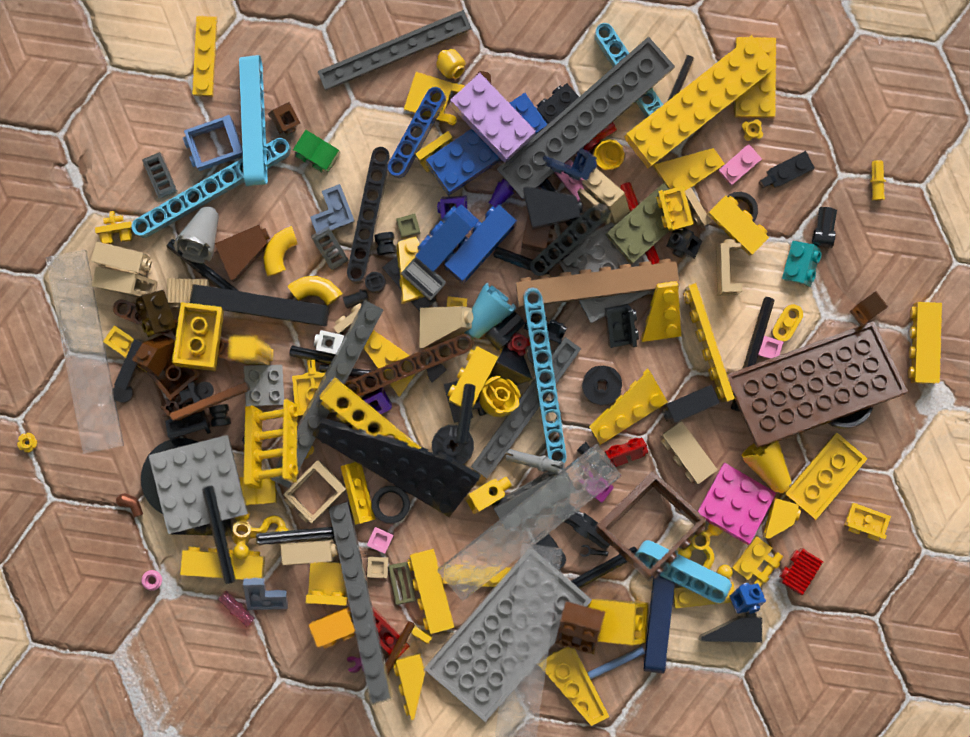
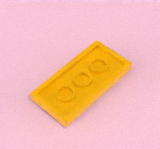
M736 37L735 48L749 37ZM754 37L776 65V38ZM776 68L735 100V117L775 118Z
M836 432L784 494L816 520L868 458Z

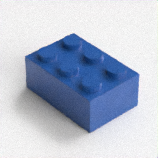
M462 204L458 208L453 206L443 217L445 222L440 221L429 233L432 237L428 235L417 247L419 252L415 256L433 272L479 221Z

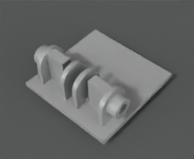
M282 365L244 366V382H247L250 387V391L245 392L246 406L283 405Z

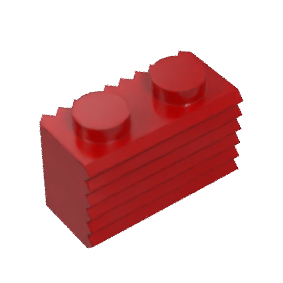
M800 548L799 551L795 550L790 557L792 562L789 567H784L780 572L779 577L781 579L779 582L803 596L824 561L805 549Z

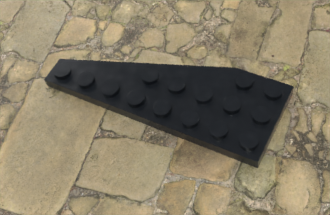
M326 418L321 419L312 433L313 437L447 517L453 514L481 476L447 454L428 452V449L424 447L420 449L411 447L407 442L377 434V436L367 434V431L363 429L358 431L346 427V424Z

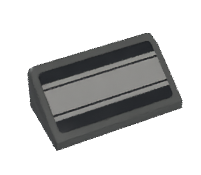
M417 257L400 273L430 301L446 284L437 273L431 271Z

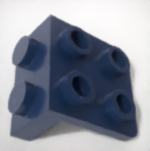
M582 148L579 149L572 166L545 155L543 157V160L547 163L546 166L550 167L552 171L562 174L564 171L570 178L580 181L581 178L588 180L590 173L594 172L597 165V158Z

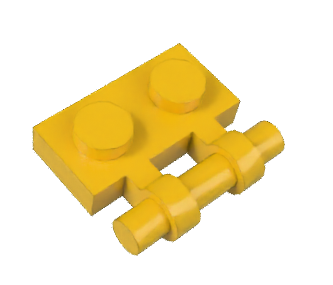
M755 536L731 568L747 580L752 575H755L757 579L753 584L758 583L761 587L763 583L768 582V577L773 570L780 566L779 562L783 556L777 552L773 558L770 557L768 554L773 548ZM765 560L768 565L761 573L757 568Z

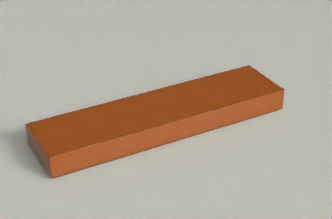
M247 382L241 383L172 412L170 415L174 421L181 420L248 392L250 387Z

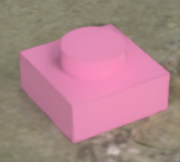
M764 336L758 356L768 359L779 356L783 341Z
M375 527L367 546L385 554L394 535Z

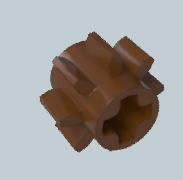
M177 397L172 401L165 398V406H160L165 411L162 415L163 417L170 416L169 419H172L170 415L172 411L169 410V407L173 405L178 410L182 409L181 405H183V402L180 401L178 403Z

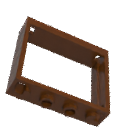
M652 471L597 524L596 532L641 575L650 581L653 577L656 579L664 571L662 568L667 563L670 565L678 557L676 554L681 549L685 551L692 543L690 540L694 536L699 537L705 531L706 519ZM654 487L694 526L649 569L608 530Z

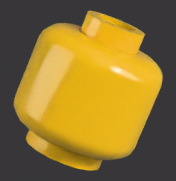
M455 49L443 50L438 54L436 67L447 79H457L465 72V60Z

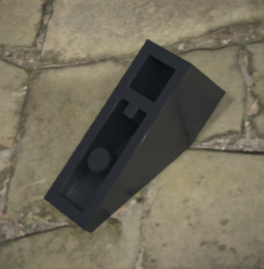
M746 612L745 616H738L699 635V640L713 642H762V618L757 616V613L749 614V612Z

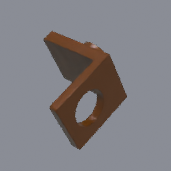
M875 291L854 306L850 313L863 327L869 320L885 310L888 305L878 292Z

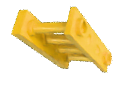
M285 399L283 400V409L263 412L252 405L245 406L244 485L253 489L262 488L263 479L283 476V479L292 483L297 482V416L299 414L297 404ZM283 417L282 429L262 432L264 420ZM283 437V448L262 451L263 440ZM283 456L282 468L262 471L263 459Z

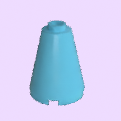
M486 283L472 307V328L464 333L472 338L479 339L516 310V306L513 303L510 306L507 303L508 297L492 285L489 288V284Z

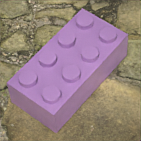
M481 73L450 100L452 109L504 163L510 160L535 136L536 131Z

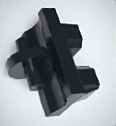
M206 381L199 384L192 382L188 384L189 389L179 392L183 404H190L212 396L214 394V387Z

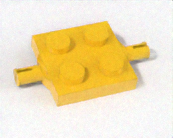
M306 360L307 373L292 376L294 402L299 410L298 416L304 415L325 373L316 371L315 360Z

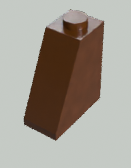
M257 225L215 243L232 282L237 281L266 249L267 240L270 239L266 228L262 229L260 225Z

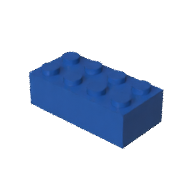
M500 205L496 208L492 206L485 214L486 219L483 223L479 221L472 228V235L469 238L465 236L461 240L456 253L452 251L445 258V269L463 285L516 227L517 220Z

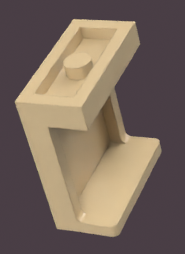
M724 240L716 248L717 296L738 295L743 291L742 283L730 284L729 252H736L741 248V243H736V240Z

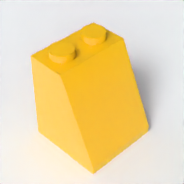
M592 599L587 607L605 612L598 641L626 645L646 643L649 603Z

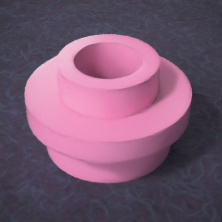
M155 570L147 571L142 576V585L147 590H156L162 584V576ZM151 576L155 577L156 582L154 584H151L149 582V578Z

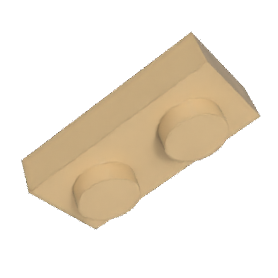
M689 188L685 192L689 207L693 212L692 218L697 226L700 225L704 228L711 223V220L692 188Z
M360 303L351 309L352 313L348 317L342 316L335 322L336 326L333 328L338 334L341 335L350 328L361 307Z

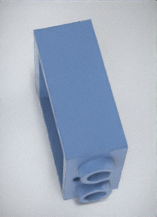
M230 115L184 130L186 136L183 137L186 148L191 150L192 155L189 156L193 167H197L199 171L243 156V149ZM225 126L234 152L202 162L193 137Z

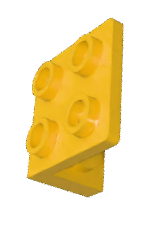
M310 563L309 589L306 595V603L348 604V595L341 563Z

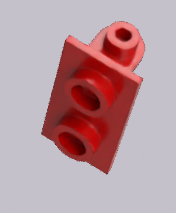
M641 437L632 438L622 445H613L608 450H605L610 466L617 467L628 463L626 457L630 455L632 461L645 457V454H648V449L644 439Z

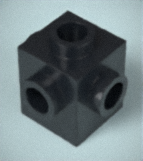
M683 228V230L678 229L672 232L666 247L673 251L672 254L679 258L686 256L695 259L703 241L696 237L693 231Z

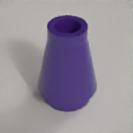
M504 178L501 182L498 181L489 200V203L495 208L498 205L501 206L514 194L513 187Z

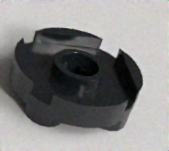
M604 365L595 366L584 376L582 382L583 393L594 404L600 406L611 404L621 394V376L612 367ZM599 380L607 382V389L605 391L603 389L598 390L597 382Z

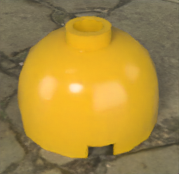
M501 376L491 377L485 382L479 394L482 409L492 417L508 416L519 406L520 392L518 387L508 378L504 380L500 378Z

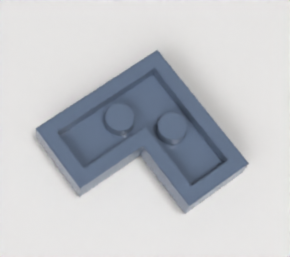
M340 184L322 191L329 210L310 217L316 233L328 226L333 231L355 222Z
M264 578L244 579L243 587L247 610L288 609L286 590L266 591Z

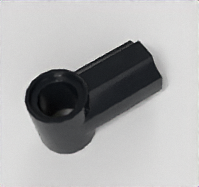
M819 207L812 244L833 248L836 235L834 226L837 209Z
M514 311L499 325L494 326L485 337L499 351L511 340L510 337L524 326L525 321Z

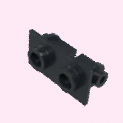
M533 313L530 320L532 322H539L541 314ZM551 319L550 323H546L548 338L561 344L567 327L563 323ZM527 321L523 328L525 330H528ZM536 333L537 335L544 337L543 333Z

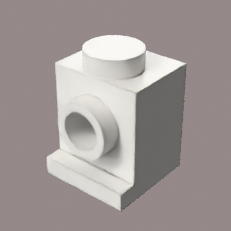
M320 330V334L315 336L314 346H317V351L336 354L345 336ZM327 340L333 341V345L331 347L326 346Z

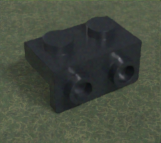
M568 83L564 86H558L552 92L553 95L550 98H544L537 104L538 112L548 123L579 98Z
M628 304L604 308L609 347L614 348L629 344L633 348L637 347L636 340H639L637 328H635V322L637 321L636 311Z

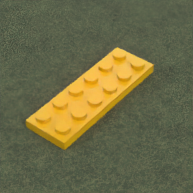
M697 284L688 285L684 289L683 298L686 305H690L691 312H689L691 322L696 323L698 330L695 331L698 342L703 344L704 350H702V355L705 362H709L710 369H708L711 381L715 380L717 388H714L716 396L722 402L735 399Z

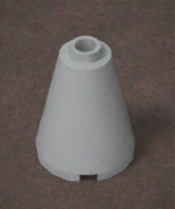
M202 207L175 239L174 248L177 252L180 250L183 253L182 257L196 263H204L205 260L209 262L213 257L219 214L213 207Z

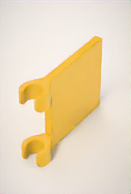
M416 72L404 110L416 113L427 91L432 87H438L446 95V103L436 120L454 126L457 121L456 117L444 112L451 92L457 94L465 86ZM433 94L432 102H438L441 99V94ZM429 110L424 111L422 116L429 118L432 115Z

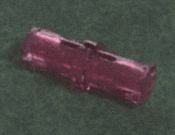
M227 590L217 599L230 611L229 614L238 618L245 627L255 619L243 607V604L241 602L238 603Z

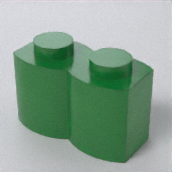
M306 129L293 148L296 158L304 163L306 160L313 163L312 167L320 173L323 170L328 173L341 153L337 148Z

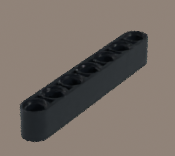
M377 147L372 152L347 269L348 278L355 284L365 280L388 174V163L390 161L389 151L384 147ZM378 153H385L387 155L386 159L382 162L377 161L376 156ZM375 172L382 173V179L374 181L372 175ZM372 191L378 193V198L374 201L368 199V194ZM366 211L374 212V217L371 220L364 219ZM363 230L370 232V236L366 240L359 237L360 232ZM360 249L366 251V256L363 259L355 257L356 252ZM354 269L362 271L360 278H352L351 273Z
M192 284L189 302L191 304L222 307L224 311L318 326H327L330 306L196 284Z

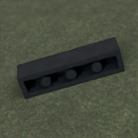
M139 339L133 340L115 381V386L124 390L129 389L138 369V365L132 359L144 341Z

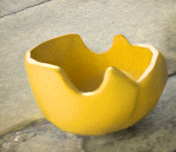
M605 140L595 148L594 156L597 158V165L601 169L611 170L618 168L623 163L625 151L623 146L616 140Z

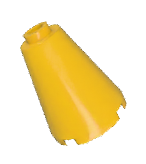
M779 441L759 449L753 443L744 450L741 455L743 461L774 492L784 493L790 489L792 481Z

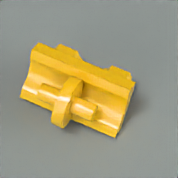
M115 211L109 213V218L103 219L104 224L111 223V225L95 227V232L99 235L101 243L114 244L113 233H119L121 242L132 241L131 221L118 223L124 221L123 215L116 216Z

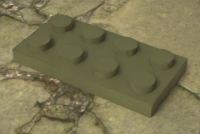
M664 183L605 234L630 264H633L669 232L668 227L664 228L661 216H664L663 208H659L656 198L659 196L658 191L669 190Z

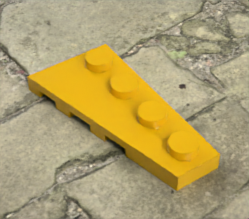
M648 368L643 372L644 375L638 381L635 380L629 386L630 389L623 396L620 395L615 400L616 403L610 409L607 408L589 426L600 445L668 403Z

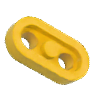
M791 304L784 308L772 328L774 339L784 342L792 337L803 318V310L800 306ZM790 311L795 313V318L789 317ZM780 328L785 330L783 336L778 333Z

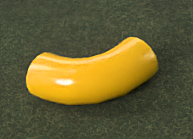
M292 226L274 234L266 245L263 260L267 277L286 271L283 260L284 254L289 248L298 245Z
M304 276L287 285L298 301L307 296H317L328 306L343 295L341 290L330 280L319 276Z

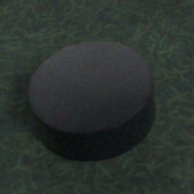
M131 385L127 390L114 386L112 390L114 399L121 403L130 401L134 394Z

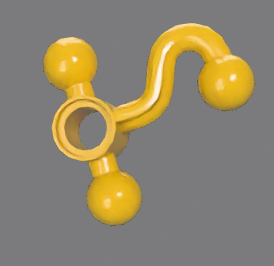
M249 511L248 514L234 517L237 521L233 525L232 541L237 544L233 549L234 556L240 560L245 559L249 555V548L245 544L250 539L256 538V534L266 533L272 523L278 525L274 532L289 531L286 528L285 521L279 516L272 515L265 518L260 528H251L250 524L246 522L250 516ZM243 531V532H245L246 534H245V535H239L237 532Z
M709 523L708 529L701 534L705 538L702 546L695 544L697 536H694L690 540L692 542L685 551L681 549L677 554L690 559L692 551L695 549L702 550L707 556L703 566L710 569L715 559L714 553L709 546L710 537L721 535L723 530ZM721 565L717 569V573L730 579L733 570L729 565Z

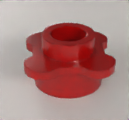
M515 333L512 341L508 343V349L516 351L519 356H523L526 353V348L530 346V339L520 333Z

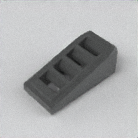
M159 152L142 159L158 198L177 191L162 153ZM160 161V164L150 167V164ZM161 168H163L164 170L155 175L153 174L154 171L159 170ZM161 177H167V179L162 180L160 182L156 181V179H159ZM170 184V187L162 190L159 189L160 186Z
M329 226L311 236L331 270L349 261ZM329 235L330 239L326 240L323 243L319 242L320 240ZM331 242L334 243L333 246L324 250V246L330 244ZM337 248L338 251L328 257L327 253ZM341 254V259L334 263L331 262L332 259Z

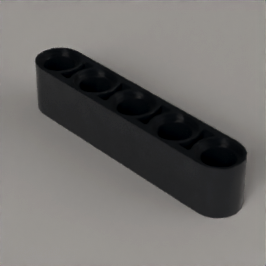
M600 203L583 213L531 262V271L537 276H542L556 267L609 218L610 210L608 206ZM595 210L600 212L601 218L596 217ZM581 223L586 225V231L581 228ZM567 236L572 238V244L568 242ZM554 249L558 251L559 256L554 254ZM540 261L545 264V269L540 266Z

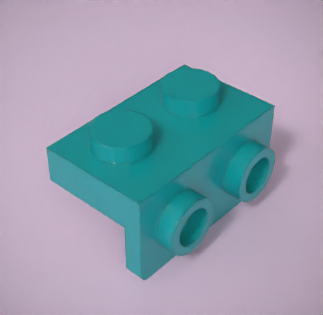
M792 240L782 279L811 287L812 282L816 278L815 270L817 263L821 260V249L814 244Z

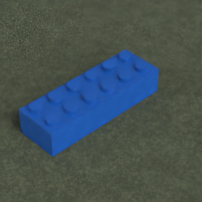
M523 93L509 103L536 131L535 135L548 125L526 93ZM470 129L427 158L426 165L446 194L450 196L500 162L501 159L473 129Z

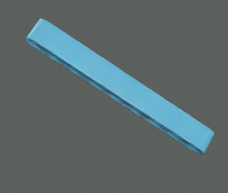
M277 138L266 144L267 155H269L267 169L290 155L291 147L285 139ZM280 144L286 145V150L283 153L276 152V148ZM243 158L136 218L132 223V231L141 238L149 237L245 182L244 173L242 172ZM227 174L234 175V179L230 183L224 181ZM216 184V190L209 193L207 191L208 185ZM194 193L199 194L198 201L191 203V195ZM180 203L182 205L181 210L174 213L172 210L173 206ZM163 213L164 220L157 223L155 221L156 215ZM141 223H146V231L139 233L138 226Z
M531 287L524 292L523 300L547 455L549 459H552V454L559 451L562 453V457L556 461L565 463L567 456L543 298L538 289ZM532 292L538 294V300L534 303L527 300V296ZM533 313L541 314L539 322H532L530 320ZM536 333L544 334L542 342H535L533 340ZM541 352L547 354V359L544 362L536 360L537 355ZM544 372L550 374V379L546 382L539 379L540 375ZM550 392L553 394V399L551 401H544L542 399L543 395ZM554 412L556 418L553 421H548L545 418L546 414ZM551 432L559 433L557 440L553 441L548 437Z

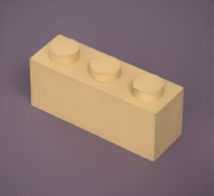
M682 421L660 435L663 438L661 440L662 445L667 451L671 449L675 455L672 458L679 467L683 466L687 472L684 474L691 483L699 484L717 471L715 465Z

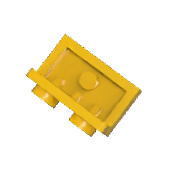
M684 186L666 191H658L659 196L656 198L659 208H663L664 216H661L664 228L668 227L669 231H675L694 225Z
M851 503L844 526L849 527L848 531L860 535V532L867 533V538L879 542L880 538L886 539L887 537L885 533L891 516Z

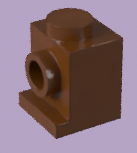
M290 102L268 113L279 134L284 132L288 135L296 131L295 127L300 124ZM281 118H284V119L286 120V124H285V125H284V123H283V121H282Z

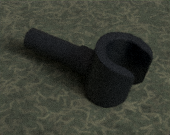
M589 545L581 546L589 549L586 555L580 553L583 557L590 555L608 556V551L591 549Z

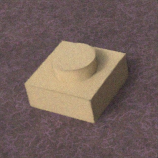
M368 557L367 577L388 578L389 557Z

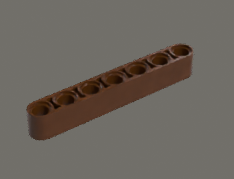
M124 299L117 300L114 303L113 312L115 315L142 326V322L138 320L139 313L136 311L135 303ZM123 304L128 306V311L125 314H121L119 311L120 306ZM174 319V322H175V325H176V328H177V327H178V321ZM175 329L161 333L176 340ZM220 338L221 348L218 352V357L233 363H239L230 358V341Z
M468 334L458 335L356 377L344 385L347 387L350 384L356 385L358 389L356 395L362 396L468 352L473 347V338ZM460 338L468 340V348L463 349L459 346ZM442 346L449 347V356H443L440 353ZM424 353L431 356L430 364H425L422 361ZM405 361L412 363V371L409 372L404 369L403 364ZM386 369L394 371L393 379H388L385 376ZM368 376L375 378L376 385L374 387L367 384Z

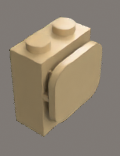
M595 168L593 173H590L588 180L582 181L584 190L580 188L577 192L581 202L588 209L600 203L608 206L610 215L604 222L608 225L612 222L616 225L630 212L625 193L597 168ZM595 210V215L601 218L600 212Z

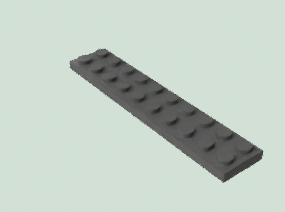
M647 37L537 133L510 160L498 167L497 170L524 200V187L538 188L555 173L550 167L546 166L547 163L543 160L544 155L562 163L569 161L578 153L580 148H584L675 68V65L651 38Z

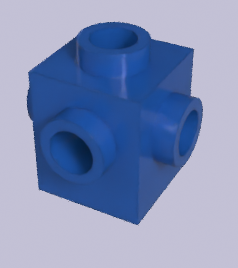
M749 583L742 584L729 595L737 614L749 612V614L756 613L760 610V606L766 602L758 583L752 585Z

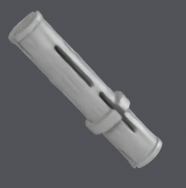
M513 449L507 451V453L512 455H506V461L538 468L542 472L546 470L557 474H562L563 470L558 468H564V462L552 460L544 455L540 457Z

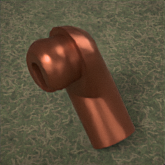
M123 493L116 498L117 505L129 507L134 518L143 515L139 501L135 496Z

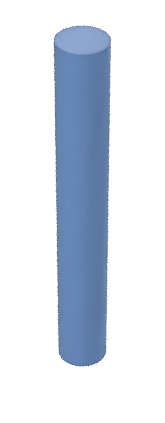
M641 646L587 673L590 679H593L645 654Z

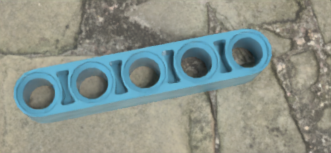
M646 540L641 544L635 556L651 569L669 549L653 541ZM676 554L678 557L672 564L669 565L667 563L662 568L664 571L660 576L716 603L725 601L732 586L730 580L679 554Z

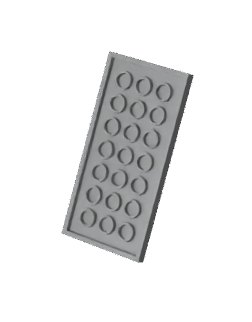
M530 546L424 667V670L486 722L555 643L565 602L568 601L587 607L592 599Z

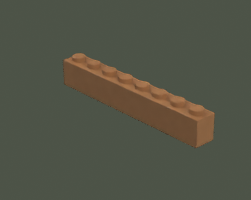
M671 259L659 260V264L651 265V261L639 263L637 267H631V264L620 265L619 269L611 270V267L599 268V272H591V269L579 271V274L571 275V272L559 273V277L551 278V275L539 276L538 280H531V277L520 278V282H516L519 308H525L523 294L531 287L540 291L543 305L654 291L656 285L660 283L677 281L678 286L680 284L676 261L671 262ZM535 292L530 293L527 296V300L531 303L536 302L538 294Z

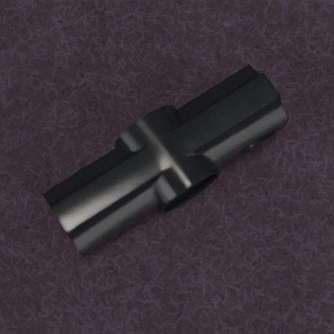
M568 502L564 503L556 514L558 518L572 526L573 530L584 538L590 539L606 551L610 544L596 532L598 522L586 513L580 512Z

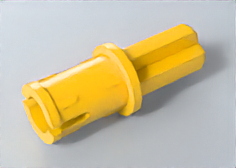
M881 160L872 161V180H870V183H872V201L885 200L884 182H886V179H884V162Z

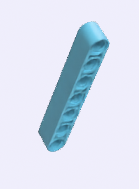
M602 23L597 26L594 34L595 41L612 67H614L629 52L610 24ZM605 30L609 33V36L602 38L599 32ZM611 47H617L620 50V53L614 55L610 52L609 49ZM653 88L636 101L646 118L663 105ZM649 96L652 99V103L645 104L642 98Z
M260 55L240 57L244 181L246 186L265 185L268 182L263 64Z

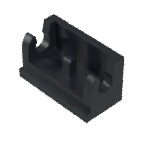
M204 410L178 421L172 419L165 421L167 436L172 445L176 444L175 437L202 429H205L207 434L211 433L209 428L211 427Z

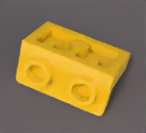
M449 131L415 153L417 160L427 173L430 172V169L426 165V159L453 141Z

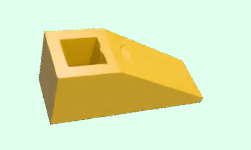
M421 653L398 658L396 660L397 664L394 665L396 677L400 676L402 684H399L401 696H405L407 702L404 704L406 716L410 715L411 720L415 719L425 676Z

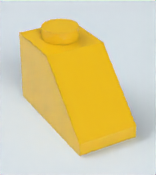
M774 498L762 537L771 538L794 525L795 521H798L801 510L798 509L799 505Z

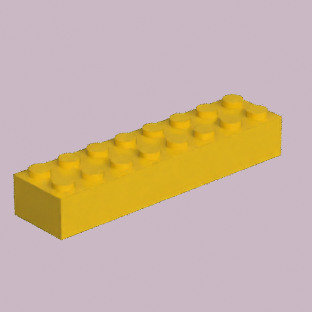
M751 35L629 131L623 138L644 165L650 168L775 69L776 65Z

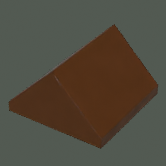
M174 352L159 377L148 373L170 401L174 400L180 391L185 390L189 383L196 381L202 375L199 369L175 366L173 364Z

